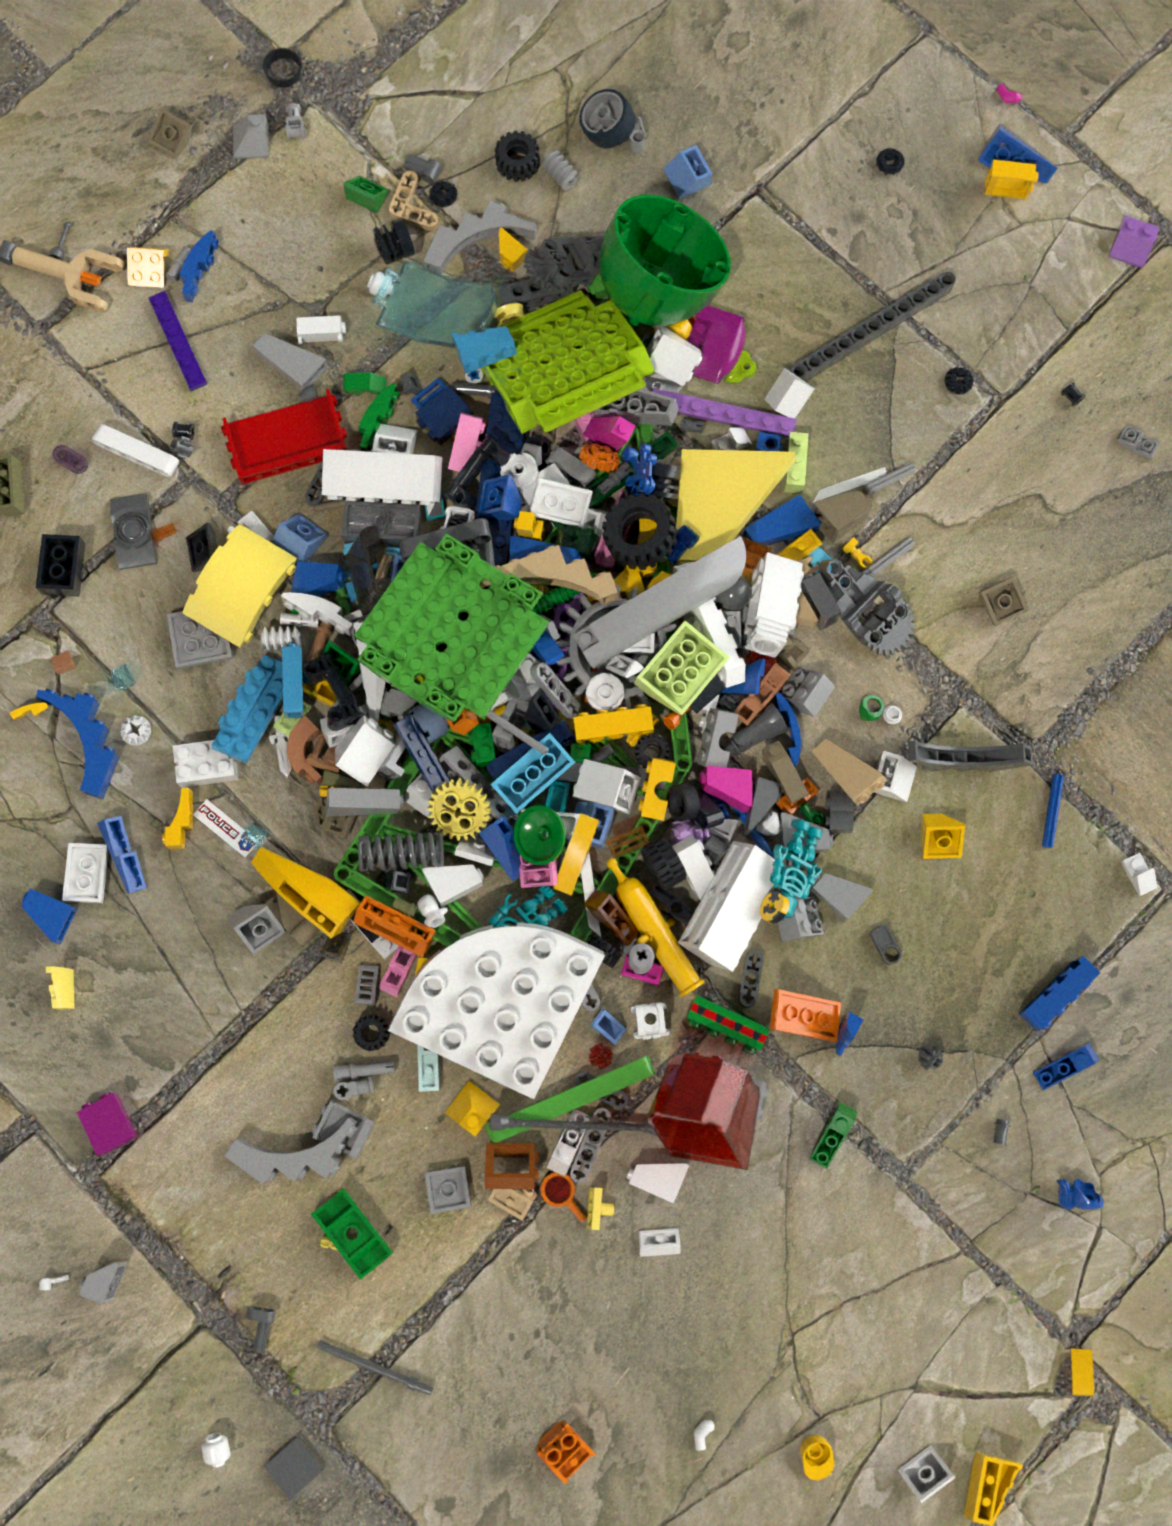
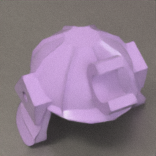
M690 820L671 823L664 832L663 838L673 846L690 835L696 840L699 839L701 843H703L704 838L710 836L708 829L702 830L698 826L691 824Z

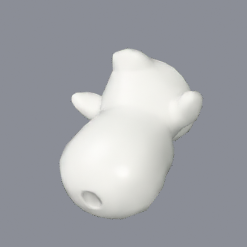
M424 895L418 901V909L426 917L424 925L435 928L445 922L444 914L447 913L448 909H439L435 896Z

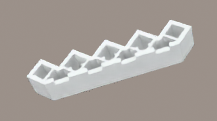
M693 562L673 567V574L687 567ZM716 597L690 613L694 615L693 627L730 657L715 675L722 685L727 688L745 682V663L743 658L739 659L735 649L738 647L732 633L728 634L725 628L727 622L721 609L717 610L714 603Z

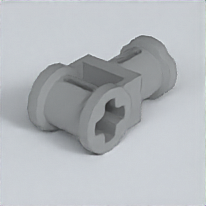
M290 103L285 107L288 113L285 124L287 139L291 140V138L297 137L305 139L304 122L302 116H300L301 106L296 103Z
M368 1076V1079L340 1082L334 1087V1095L339 1100H347L350 1097L364 1093L375 1094L371 1076ZM342 1085H344V1088H348L345 1097L342 1094H338V1090H341Z

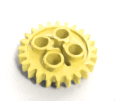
M461 778L458 779L457 783L451 779L449 785L444 781L442 787L438 785L435 789L436 791H433L431 794L432 798L428 800V803L431 804L427 808L428 811H431L428 818H434L431 825L437 824L436 831L442 829L443 836L449 833L450 839L456 835L458 841L461 836L468 840L469 834L474 838L476 832L480 833L483 830L482 828H486V821L490 819V816L487 815L491 812V809L487 808L490 805V801H484L487 794L481 795L482 788L476 790V783L470 786L469 780H466L465 784H463ZM453 795L456 798V800L452 801L448 798V796ZM467 801H472L475 806H469ZM443 813H449L451 818L445 817ZM462 819H468L470 823L466 824L462 821Z

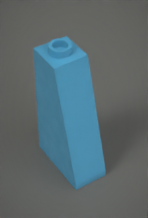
M286 644V647H282L284 718H303L301 647H297V644Z

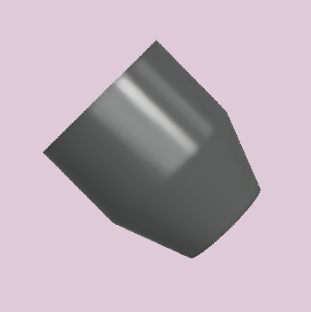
M312 384L305 387L299 393L302 402H311L319 398Z

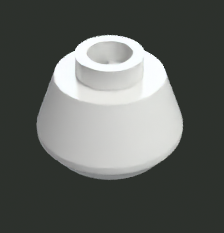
M776 812L766 813L757 823L756 830L765 836H775L778 834L781 826L778 814Z

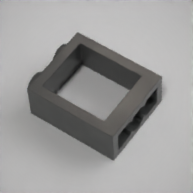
M820 573L807 575L803 578L801 590L819 620L817 626L821 631L835 624L842 611Z

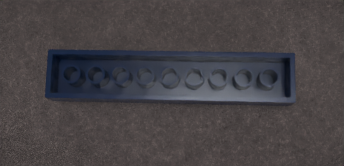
M491 392L486 433L499 441L500 445L510 455L514 453L518 455L522 453L525 433L521 434L507 412L504 399L500 393ZM487 459L481 468L474 520H488L495 566H502L508 564L510 536H512L514 519L504 521L478 516L483 482L501 477V466Z

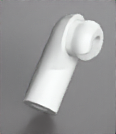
M711 1420L701 1421L694 1429L696 1451L706 1449L705 1437L714 1430V1423Z

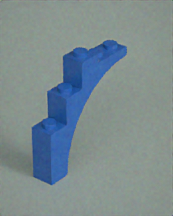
M38 689L36 697L40 701L52 705L63 712L72 721L79 733L85 756L84 778L80 790L87 795L104 799L119 756L114 752V749L104 746L109 733L105 723L94 719L100 703L95 699L94 695L84 693V695L77 693L74 698L66 694L63 697L56 695L57 692L50 689L45 691Z

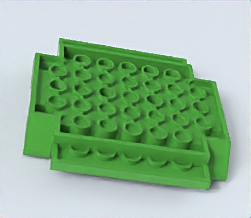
M447 533L435 550L420 542L355 633L354 637L367 645L357 660L379 678L440 717L455 722L462 711L466 709L484 719L549 625V621L531 611L543 593L510 573L508 576L480 559L476 551ZM483 581L491 583L488 589H482L480 584ZM461 612L469 614L468 619L464 621L459 620L458 616ZM441 643L447 645V649L444 652L436 650L437 646ZM418 675L425 677L424 682L421 684L414 682L415 677Z

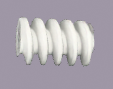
M274 626L271 627L270 632L264 627L260 638L261 650L263 651L265 646L267 650H271L272 647L275 650H279L280 646L281 648L286 647V644H297V647H301V633L298 632L296 626H294L293 632L290 631L289 626L286 627L285 632H283L281 626H279L278 632H275Z

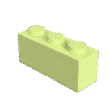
M790 432L787 452H795L796 461L785 474L784 492L803 493L806 477L808 433Z

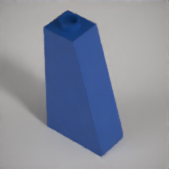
M799 494L746 527L743 532V540L754 550L800 537L810 529L816 532L819 530L821 523Z
M510 536L509 561L521 559L530 553H538L549 546L557 545ZM559 546L566 565L575 559H583L576 549Z

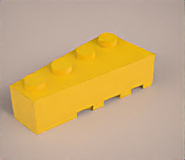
M646 704L637 705L635 709L628 710L627 707L616 708L614 712L599 710L597 714L589 715V712L577 714L578 717H573L578 744H585L586 740L594 743L602 742L604 737L614 740L624 737L623 734L631 737L654 732L651 707H647Z

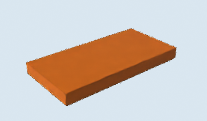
M774 989L770 1030L837 1042L841 1002Z

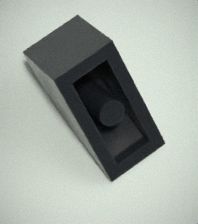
M538 688L529 702L524 718L533 732L552 730L559 716L542 688Z

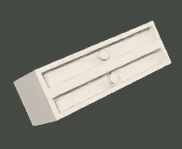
M323 449L322 495H326L327 499L343 500V497H346L347 501H361V498H364V502L380 503V499H383V503L398 504V500H401V504L416 505V501H420V505L435 506V502H440L442 457L435 455Z
M733 841L678 944L708 964L733 972L762 918L760 915L762 901L769 893L777 890L774 888V884L770 882V875L774 867L772 862L775 859L756 845Z

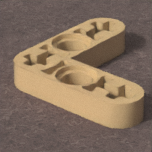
M407 171L403 174L389 205L390 216L395 220L402 218L405 223L427 231H434L439 226L438 216L433 212L410 205L419 181L414 171ZM411 178H413V181L411 180L410 183H409V187H407V186H408V181H407V180H410ZM402 192L409 194L405 199L399 197ZM400 203V211L395 213L394 210L398 209ZM411 213H417L419 217L417 219H411L409 218V215ZM431 219H433L434 222H431L430 224H428L427 221H430Z

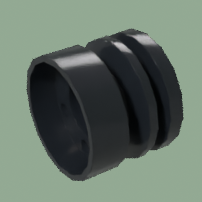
M402 218L390 223L392 231H388L384 224L381 225L383 234H381L378 227L373 228L377 251L386 265L391 264L389 255L392 256L394 262L398 261L397 252H400L404 259L415 255L411 236Z
M659 463L652 466L651 476L655 481V488L650 494L656 496L657 500L668 501L678 499V494L670 492L671 489H680V487L672 484V480H681L682 467Z

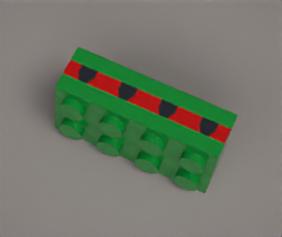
M697 995L685 1019L688 1022L687 1026L696 1030L702 1028L706 1030L705 1034L713 1038L718 1036L724 1038V1043L733 1047L737 1044L743 1047L742 1051L750 1055L761 1051L770 1031L768 1027Z

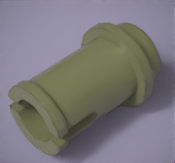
M399 898L395 899L392 909L407 914L410 918L415 917L419 910L416 903L411 904Z

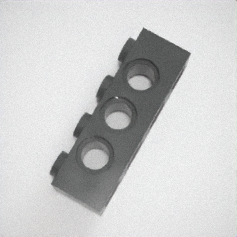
M525 278L519 282L504 283L498 286V294L501 306L509 303H520L523 305L524 310L553 303L573 294V289L565 291V293L559 290L556 293L553 288L551 291H548L547 286L541 288V283L535 284L536 279ZM520 293V294H522V295H520V296H515L514 294Z

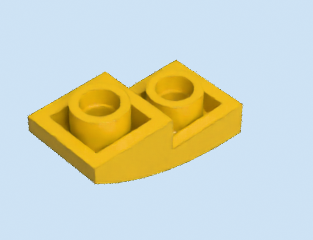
M1071 1349L1072 1395L1094 1396L1092 1350Z

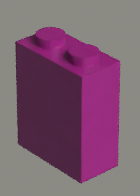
M107 1092L99 1097V1101L95 1103L92 1101L81 1106L82 1110L77 1112L97 1156H103L138 1137L117 1093L111 1094V1092Z

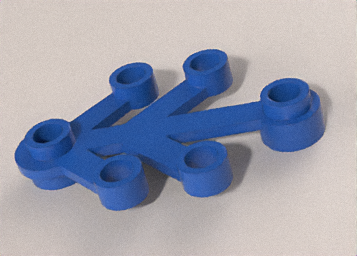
M645 443L640 447V463L638 461V451L635 448L626 447L622 455L623 461L631 463L637 473L626 478V486L632 487L631 494H635V496H639V493L642 492L645 495H649L655 488V481L651 475L652 466L656 464L657 456L650 453L651 445Z

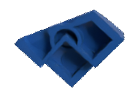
M759 659L746 666L745 682L727 688L724 687L725 689L721 693L727 695L732 693L734 695H759L760 677H764L765 659Z
M851 1012L843 1016L838 1030L836 1054L842 1055L844 1049L848 1047L856 1036L864 1019Z

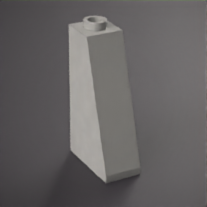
M266 333L259 337L253 345L257 356L301 391L305 387L313 385L329 368L325 358Z
M329 788L326 795L325 817L398 813L400 807H403V796H400V790Z

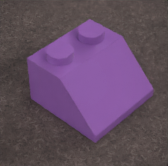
M1125 216L1118 228L1108 257L1143 268L1160 227Z

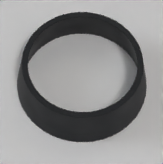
M277 48L269 52L264 58L263 70L268 80L274 86L280 88L290 87L297 83L301 77V59L291 49ZM287 58L296 62L299 70L288 80H275L268 75L270 65L278 59Z

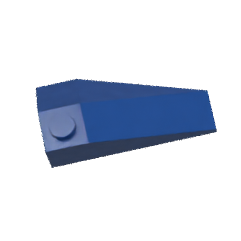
M998 125L978 158V161L990 168L993 160L1036 164V172H1038L1037 181L1046 184L1058 169L1049 160L1001 125Z

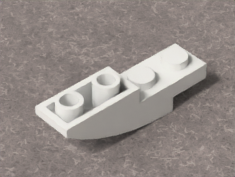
M283 593L281 595L284 602L283 605L289 610L295 609L298 611L303 619H310L315 622L319 616V619L325 624L330 623L335 626L334 628L339 633H346L349 636L352 634L353 624L341 617L343 615L342 609L336 604L323 598L303 593Z

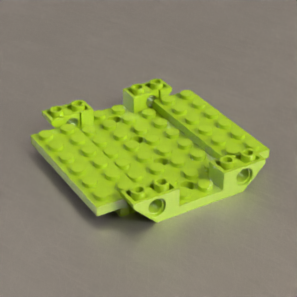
M581 290L526 314L524 317L502 325L501 327L507 326L514 340L517 354L480 368L491 386L495 385L504 399L506 410L521 434L538 427V423L544 433H547L646 387L643 378L655 372L644 344L611 300L594 306L589 297L585 296Z

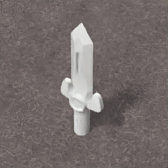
M281 715L274 716L275 723ZM276 729V735L269 736L271 744L274 745L275 739L278 738L276 749L279 768L288 778L292 767L287 754L288 742L284 738L289 737Z

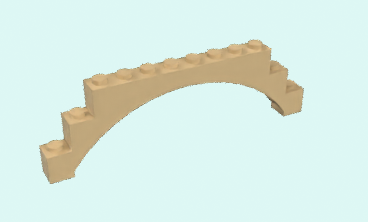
M559 545L549 546L541 552L530 553L521 559H513L508 564L502 566H494L509 576L511 573L529 585H555L579 591L600 601L601 606L619 600L618 591L610 572L600 573L591 578L585 559H575L566 565ZM483 581L480 584V587L482 589H488L491 583L489 581Z

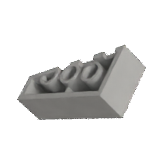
M640 389L594 410L596 418L620 416L630 423L672 426L679 408L675 398Z

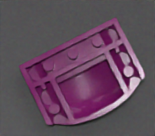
M711 306L705 307L697 314L687 342L700 349L702 360L698 366L694 367L692 376L718 384L721 382L719 379L726 374L729 375L738 362L745 342L744 317Z

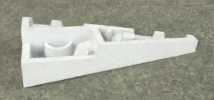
M354 622L355 632H357L362 623ZM357 639L356 645L358 646L360 656L367 645ZM360 663L369 718H373L378 723L386 681L379 678Z

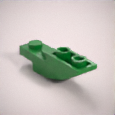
M395 383L390 384L378 394L361 419L358 428L360 435H363L360 443V449L363 452H370L373 448L375 434L381 423L387 424L388 419L393 416L394 402L398 401L400 394Z

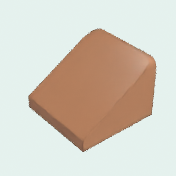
M69 650L51 657L54 671L58 675L76 668Z

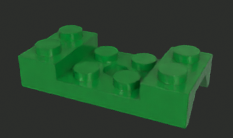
M342 1188L328 1202L311 1213V1216L360 1280L394 1253L345 1188ZM351 1227L355 1228L358 1232L354 1240L349 1239L346 1235L347 1230Z

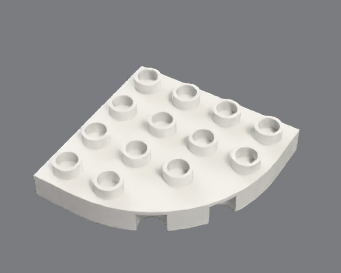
M517 923V926L497 928L489 925L461 935L460 940L449 945L444 950H438L422 966L408 987L388 1031L534 1099L605 957L604 951L566 933L538 924Z

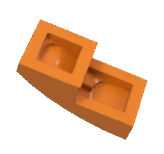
M808 777L802 780L808 796L791 804L787 796L784 795L776 802L784 813L792 815L799 809L798 806L801 803L808 802L819 792Z

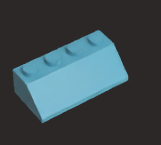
M550 733L539 742L549 749L546 755L532 748L491 784L516 814L575 763Z

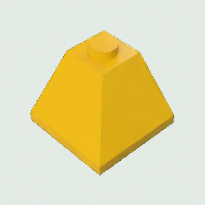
M922 814L921 843L923 859L962 858L965 824L944 814Z
M468 1081L445 1111V1114L477 1137L490 1120V1114H494L500 1104L472 1082Z

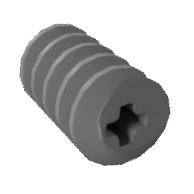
M555 150L544 158L542 166L557 181V184L564 191H567L577 184L578 178L576 176L578 172L573 170L572 165H568L569 162L564 160V156L560 155L559 150Z
M638 943L630 950L629 966L637 974L649 972L654 961V951L649 945Z

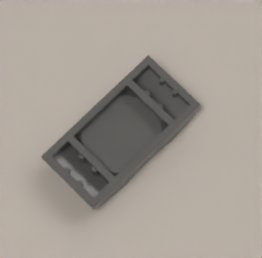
M148 494L110 499V515L119 569L124 570L157 564Z

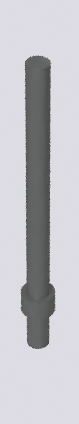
M320 1340L318 1342V1349L406 1385L407 1389L412 1391L418 1390L427 1395H431L433 1387L419 1382V1379L413 1376L409 1378Z

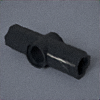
M656 885L650 893V897L655 905L665 911L671 918L678 920L687 927L695 911L685 905L682 900L676 899ZM674 904L679 905L681 912L673 913L671 906Z

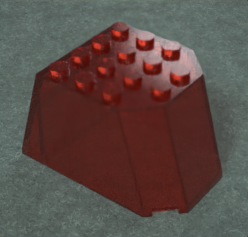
M697 1052L692 1054L684 1053L670 1058L649 1110L647 1121L671 1157L748 1170L760 1093L749 1071L715 1055L706 1057Z

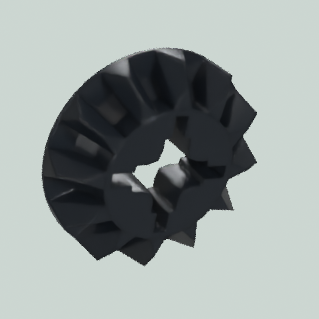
M884 149L877 155L876 166H878L879 172L882 171L885 175L892 174L893 176L895 173H900L904 167V157L896 149ZM887 160L889 162L893 161V166L891 164L886 165Z
M440 180L438 183H433L429 191L431 202L438 207L452 205L458 196L455 185L451 184L448 180L446 182ZM441 189L446 192L445 198L441 194Z
M958 366L953 369L950 368L944 378L946 388L957 395L969 392L974 381L971 371L969 372L965 367L959 368ZM957 377H964L962 383L960 381L956 383L954 382L956 381Z

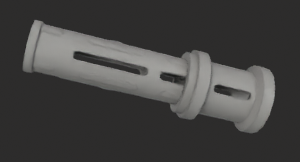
M394 1060L356 1065L354 1062L344 1066L334 1064L335 1083L343 1079H351L353 1081L360 1076L395 1073L394 1067L386 1068L394 1066Z

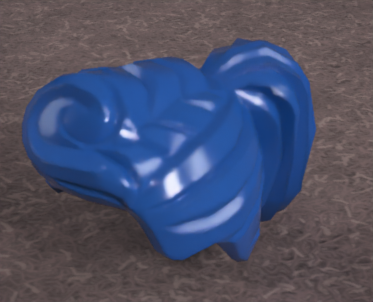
M1076 1179L1071 1187L1067 1180H1057V1183L1060 1185L1058 1202L1064 1209L1071 1210L1077 1207L1083 1210H1097L1103 1207L1104 1200L1095 1191L1092 1183H1085L1080 1179Z

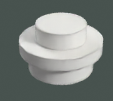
M888 706L883 712V719L888 724H897L902 719V711L897 706Z

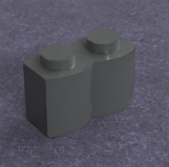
M830 792L829 797L825 798V808H828L829 815H825V827H828L829 832L852 833L854 801L846 792Z

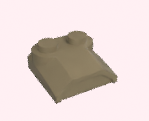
M1015 577L997 582L979 592V601L985 606L994 627L1029 611Z

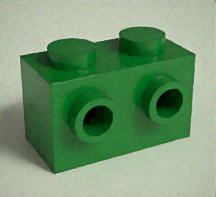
M490 723L476 725L472 732H468L470 744L474 743V750L471 751L472 762H476L477 768L487 767L491 761L496 759Z

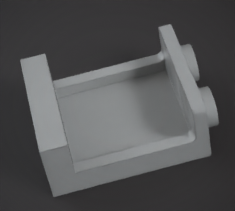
M513 697L509 700L501 717L515 726L518 719L525 720L524 717L529 702ZM497 724L492 734L494 749L505 754L515 748L514 736Z
M397 732L394 733V747L376 773L386 781L401 777L405 771L396 764L405 748Z
M330 1101L329 1104L326 1103L321 1111L323 1117L320 1123L316 1122L313 1127L312 1133L314 1135L312 1138L324 1142L337 1132L348 1118L352 1117L358 1122L355 1125L357 1130L351 1138L347 1137L343 1144L346 1146L342 1152L358 1159L376 1122L333 1101Z

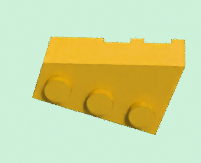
M975 1451L964 1517L972 1522L993 1526L1005 1503L1004 1499L1009 1489H1012L1013 1481L1018 1471H1021L1023 1464L1015 1460Z

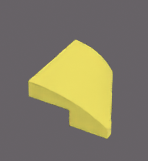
M46 967V973H51V982L48 986L51 994L52 1008L56 1010L75 1009L74 969Z

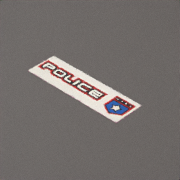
M207 799L193 814L244 857L259 842Z

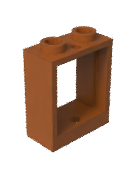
M486 1143L485 1189H534V1181H538V1168H535V1164H539V1151H535V1143ZM495 1157H529V1173H494Z

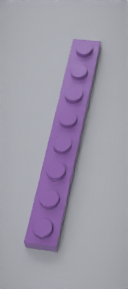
M655 388L652 391L675 398L679 408L677 414L786 438H789L790 432H794L796 419Z

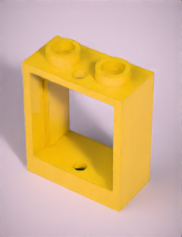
M993 160L985 179L984 195L1027 199L1029 193L1033 192L1034 183H1037L1038 180L1036 164Z

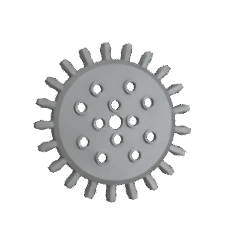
M615 585L619 600L601 606L600 601L592 605L589 599L583 595L579 600L586 611L579 614L571 607L566 611L576 622L573 627L566 623L558 625L559 630L570 635L568 641H556L559 648L568 649V657L560 658L556 665L563 666L568 663L571 665L573 672L566 674L562 680L565 683L577 677L582 683L574 692L576 697L583 694L588 682L595 675L608 673L620 677L624 687L623 707H627L629 710L632 707L630 697L633 696L638 697L641 705L649 704L644 691L634 684L637 677L632 675L625 678L607 670L605 667L608 661L598 666L595 673L591 672V665L573 637L574 634L586 628L589 624L638 595V589L633 588L629 593L628 600L621 599L620 586ZM669 624L654 633V653H631V659L636 660L645 668L667 642L665 633L672 632L677 627L676 624Z

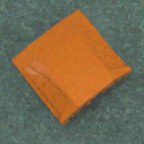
M566 1420L554 1424L540 1438L535 1448L537 1455L564 1484L591 1456L595 1455V1452L572 1429Z

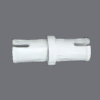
M281 612L280 616L281 625L317 628L320 623L319 616L315 622L310 619H303L299 613Z

